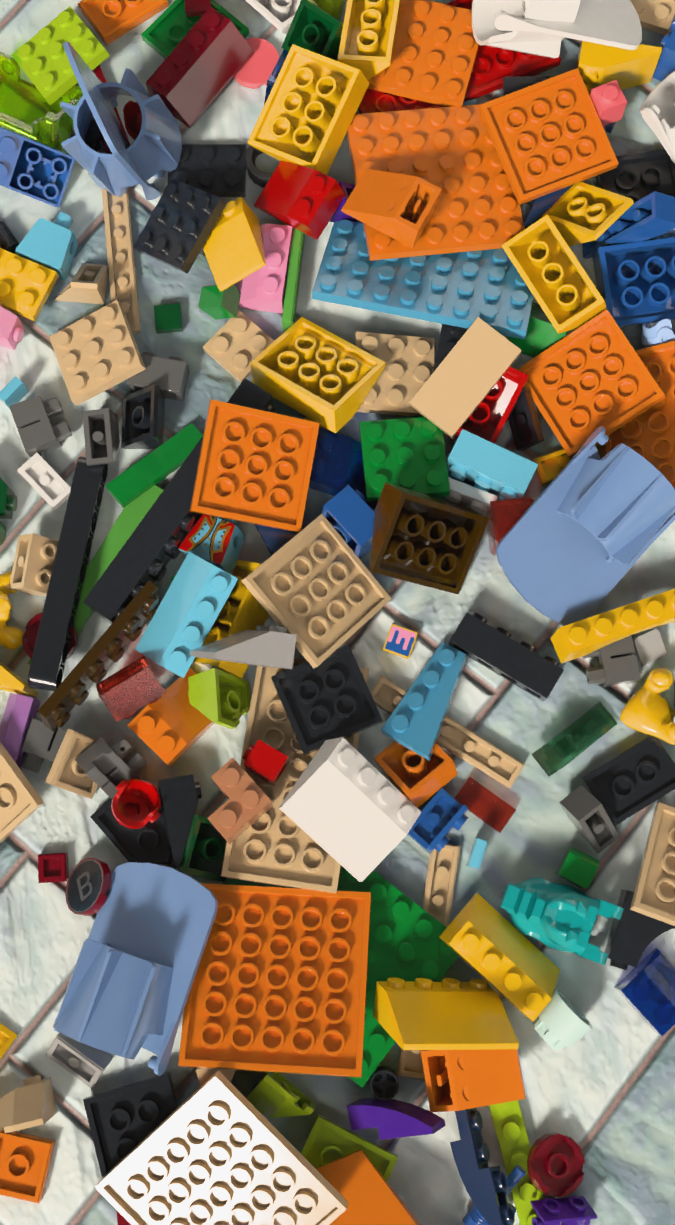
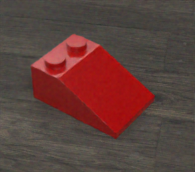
M280 161L253 206L318 240L343 200L345 193L337 180L315 169Z
M509 367L454 437L458 439L462 429L496 444L529 375Z

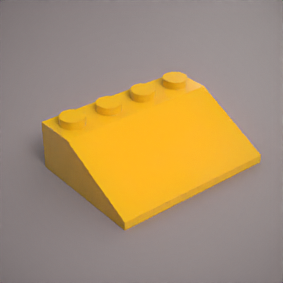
M292 44L247 143L279 161L312 168L327 175L369 86L368 80L361 70Z
M301 317L252 360L250 367L252 383L271 394L273 398L311 420L320 423V425L330 431L337 433L353 418L386 367V362Z
M388 978L387 981H377L373 1017L403 1050L518 1049L519 1042L497 991L483 979L472 978L470 982H460L457 979L444 978L442 982H433L427 978H416L415 982H405V980L400 978Z

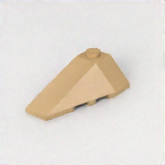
M41 1075L23 1079L24 1084L0 1098V1132L4 1130L5 1133L43 1125L57 1113L51 1077L42 1080Z

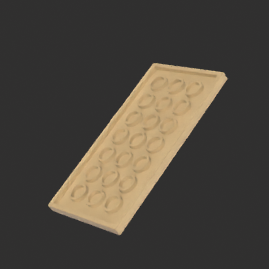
M294 658L293 667L303 664L307 660ZM257 666L240 766L269 797L273 807L230 845L227 842L221 876L337 894L341 865L279 809V806L318 750L304 756L271 680V676L288 669ZM359 667L367 684L369 669ZM360 732L345 738L356 750H358ZM258 739L289 757V763L275 786L246 770L244 767L245 760L243 755L250 744L255 746Z

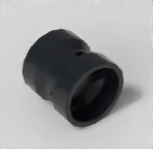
M389 1066L377 1067L369 1080L370 1091L378 1100H391L399 1090L398 1075Z

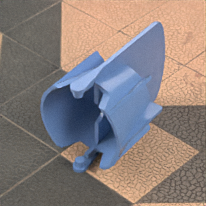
M68 41L63 43L66 55L83 93L76 106L62 101L60 103L62 109L73 119V127L76 134L61 143L63 148L88 172L91 179L101 189L107 190L108 193L121 197L127 192L129 186L140 184L146 200L158 198L161 195L160 190L155 187L154 183L149 184L148 180L158 171L171 172L175 170L180 161L182 139L174 116L158 94L150 97L131 69H125L121 83H102ZM117 95L134 97L141 109V130L131 145L128 144L113 109L118 106ZM93 116L112 154L96 152L85 144L87 131Z
M603 426L597 428L590 435L571 461L501 539L496 548L500 567L522 598L541 614L563 626L588 618L648 547L675 520V489L665 476L643 456L625 444L619 443L601 459L595 443L598 442L600 445H604L609 440L605 433L606 429Z
M127 862L116 866L111 874V888L107 889L105 894L107 900L97 912L90 935L82 945L53 1027L55 1031L78 1042L128 1059H135L142 1047L157 1055H153L150 1058L148 1067L154 1069V1073L161 1076L168 1067L179 1022L218 911V901L208 888L176 869L152 863Z

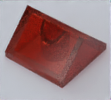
M532 498L490 501L485 516L489 518L487 533L491 554L496 555L498 543L534 502Z

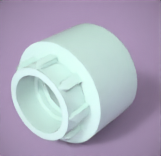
M557 988L554 990L551 1001L538 1017L532 1021V1025L538 1034L555 1050H561L564 1046L571 1048L592 1028L591 1023L582 1011Z

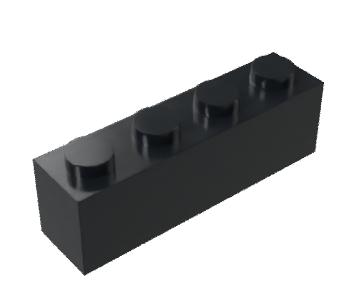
M467 612L448 645L463 652L466 656L544 702L564 671L559 667L560 663L552 657L545 656L543 658L536 654V649L524 641L518 643L511 639L512 634L501 627L495 629L486 624L488 620L482 615L475 612L471 615Z

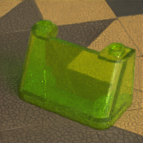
M0 52V125L25 134L61 151L63 148L61 143L68 139L74 127L73 119L62 109L60 103L62 101L76 106L83 96L81 88L74 85L62 97L49 105L34 84L20 79V67L16 60Z

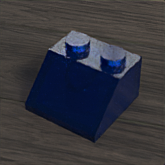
M655 948L637 965V968L635 967L615 986V989L655 1033L663 1036L675 1025V967Z

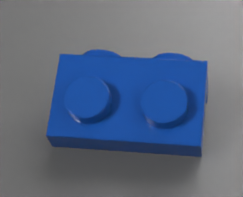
M441 788L421 811V814L407 835L429 854L435 849L440 852L450 840L447 837L448 833L453 828L458 831L467 821L468 817L465 814L468 811V807L465 804L462 806Z

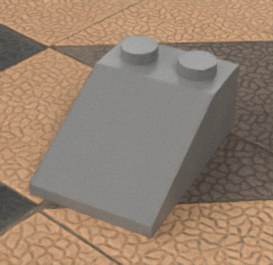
M256 625V630H244L190 651V656L263 667L292 669L297 635L286 633L287 628Z

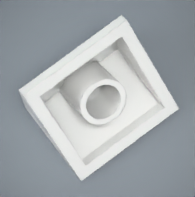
M301 0L245 1L277 29L287 35Z

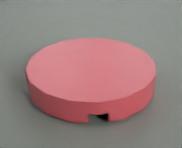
M260 38L245 39L254 53L233 78L243 87L251 89L259 88V86L264 84L267 86L277 77L280 69L278 52L274 45L267 40Z

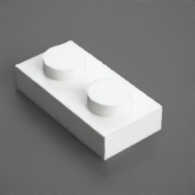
M37 452L17 470L54 510L69 498L71 487Z
M448 477L450 493L449 496H445L447 500L454 503L462 501L469 504L471 509L480 513L492 512L497 499L496 495Z

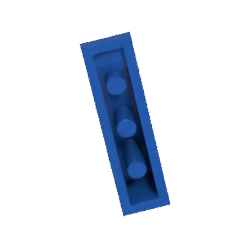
M654 191L635 202L597 240L582 243L583 258H592L598 247L641 242L674 229L675 197Z

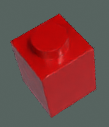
M259 739L255 746L250 744L243 755L245 769L273 786L276 785L289 763L288 756Z

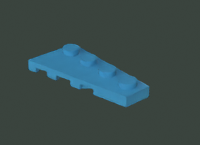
M442 642L382 727V734L430 761L433 753L432 749L436 739L439 737L444 716L448 712L451 697L456 690L465 666L466 654Z

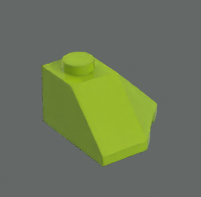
M217 668L188 677L190 704L213 723L234 729L240 723V717L247 714L250 710L248 681Z
M265 1072L246 1097L262 1115L265 1114L268 1118L311 1115L315 1110V1104L280 1072Z

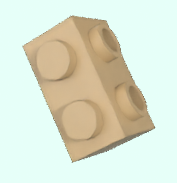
M34 533L19 535L9 589L35 596H46L59 541Z

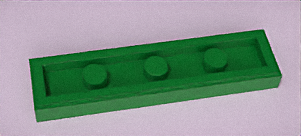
M192 423L106 484L107 490L123 508L181 467L203 435Z

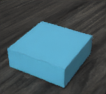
M14 377L0 391V400L9 408L10 405L19 403L29 393V390L19 378Z
M475 838L466 866L475 869L480 868L488 844L487 841Z

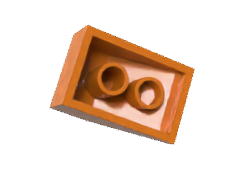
M191 668L187 671L184 678L179 677L127 725L171 767L214 724L189 702L188 677L196 675Z

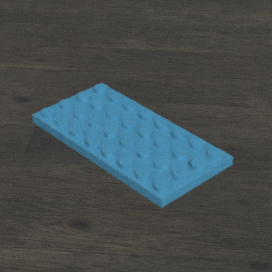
M341 220L333 224L312 290V299L467 329L479 317L501 335L525 339L533 294L504 249L370 261L363 223Z

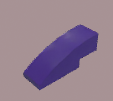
M376 1097L360 1098L347 1105L351 1130L377 1127L380 1140L434 1134L446 1126L443 1118L429 1110L395 1099L382 1101Z

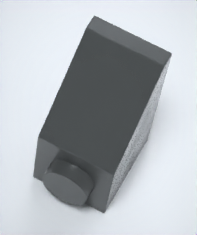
M109 408L82 411L87 465L115 463L120 443L118 415Z
M582 785L560 801L570 821L597 854L620 837L601 802Z

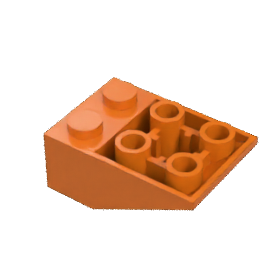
M366 168L341 211L413 248L437 208L442 189L418 176Z
M518 1049L421 1051L430 1112L460 1111L526 1098Z

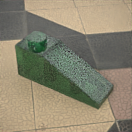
M599 702L531 755L548 777H550L618 723L603 704Z

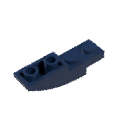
M476 1108L455 1111L461 1140L450 1142L459 1175L470 1198L489 1225H513L515 1216L506 1196L508 1188L506 1176L501 1172L500 1165L488 1166L490 1155L488 1146L483 1142L481 1129L483 1128L481 1114Z

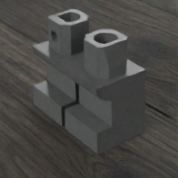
M40 396L9 406L25 451L30 457L36 452L42 456L41 452L51 448L62 447L60 441L72 436L66 419L55 424L52 422V417L64 413L57 397L43 401Z
M632 635L582 656L583 659L597 657L599 665L598 667L586 669L588 684H603V687L624 683H637L641 680L636 654L632 655L635 652Z
M32 718L22 751L26 752L22 768L39 773L44 759L52 761L53 764L67 730L57 727L53 732L42 721Z
M120 733L108 743L101 737L75 759L86 775L112 800L118 792L115 788L124 779L127 781L130 779H140L136 772L146 763V760L135 748L124 758L121 757L132 746Z

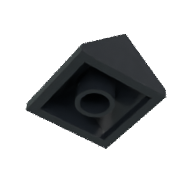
M154 384L123 397L121 448L156 449L163 444L165 398L159 385Z

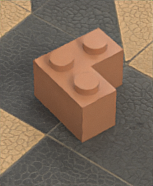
M234 758L230 759L211 776L213 782L225 794L228 800L208 817L210 823L229 845L273 807L269 797Z

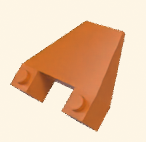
M362 1149L315 1168L349 1202L347 1210L329 1225H422Z

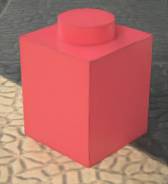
M617 80L592 89L590 97L602 125L606 126L621 120L627 100Z

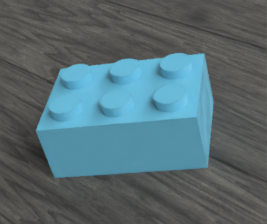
M462 429L447 460L448 477L496 495L497 501L504 506H515L517 508L538 466L537 463Z

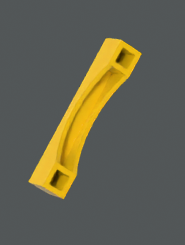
M675 589L559 627L550 639L561 664L588 655L604 646L636 633L675 622Z

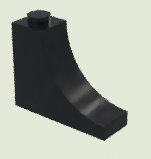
M621 889L617 906L624 908L620 920L613 918L604 952L609 954L608 959H611V966L627 970L628 965L637 968L638 962L647 946L659 935L674 929L675 926L630 910L634 892Z

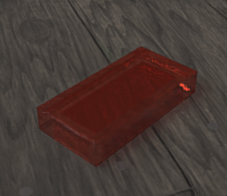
M471 777L467 779L454 798L462 806L465 804L470 813L498 833H501L516 811L515 808Z

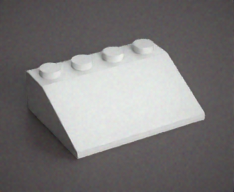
M343 737L325 740L279 806L283 813L359 882H362L403 840L421 814V811Z

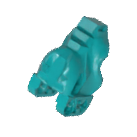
M542 877L529 878L517 884H506L499 902L500 908H503L508 913L513 926L521 934L537 939L550 949L572 952L604 966L609 954L599 951V947L588 943L597 914L606 918L611 917L620 920L624 908L604 900L591 898L573 886L550 882Z

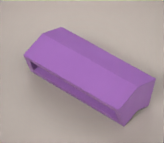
M10 693L0 725V742L18 767L21 768L26 753L22 751L32 718L36 719L41 701L32 697Z

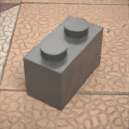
M151 352L140 354L146 369L128 378L127 384L131 392L134 393L156 384L160 386L164 398L184 401L190 373L187 362L174 356H170L168 359L161 358Z

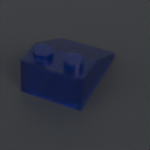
M319 427L308 488L335 496L349 485L353 490H359L366 499L361 443L343 434L334 433ZM366 500V504L371 509L376 508L378 501L367 502Z

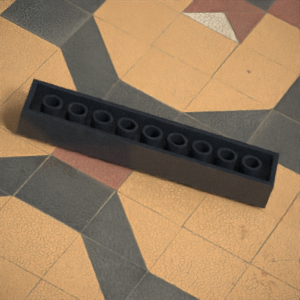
M246 378L243 379L227 402L275 413L272 395ZM203 436L83 601L94 613L110 624L116 620L148 581L154 584L155 581L159 582L164 577L167 571V564L171 559L175 560L181 553L178 549L180 544L201 516L204 515L190 511Z

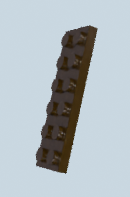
M148 581L37 711L44 725L54 732L57 727L61 728L67 723L71 716L70 711L76 704L80 706L89 695L88 690L94 683L99 684L107 674V667L112 662L116 663L120 660L125 652L124 647L130 640L134 642L143 631L141 627L147 620L151 621L160 605L158 587L152 582Z

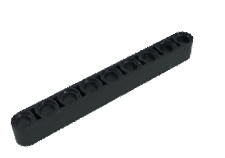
M80 456L76 463L29 669V688L55 691L62 683L72 638L70 627L72 626L73 629L108 474V464L88 466L86 457Z

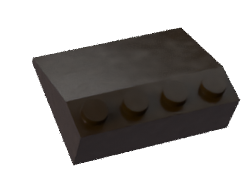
M385 482L375 508L369 571L459 595L489 518L471 508Z

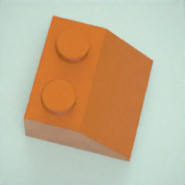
M394 741L374 757V760L389 781L417 808L458 775L453 760L436 742L429 761Z

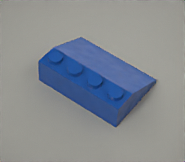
M675 237L598 247L592 256L597 288L606 303L607 310L619 327L659 322L666 318L670 320L675 319Z

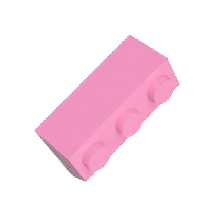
M266 223L260 225L266 265L234 284L240 293L238 308L283 313L293 227Z

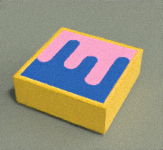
M392 624L383 651L409 660L418 632Z

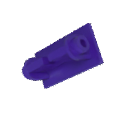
M584 1196L547 1198L530 1202L537 1213L536 1217L532 1218V1225H560V1222H562L561 1225H590V1219H597L598 1217Z

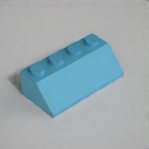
M188 552L140 639L136 650L158 665L184 678L195 658L190 656V651L202 646L238 578L199 556Z

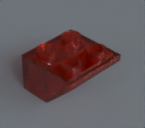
M145 656L96 684L99 697L116 722L121 719L130 718L139 708L146 704L155 703L166 693L156 669Z

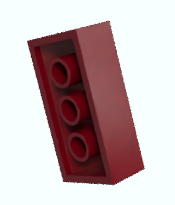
M210 6L146 81L148 94L150 97L158 94L172 115L191 128L253 55L254 51L232 21Z

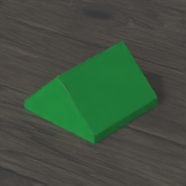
M532 302L525 339L509 336L507 339L522 350L521 354L535 358L563 339L567 331L558 334L540 305Z

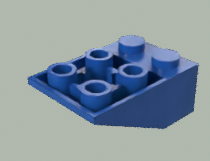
M0 125V185L59 208L75 159L71 155L34 138Z

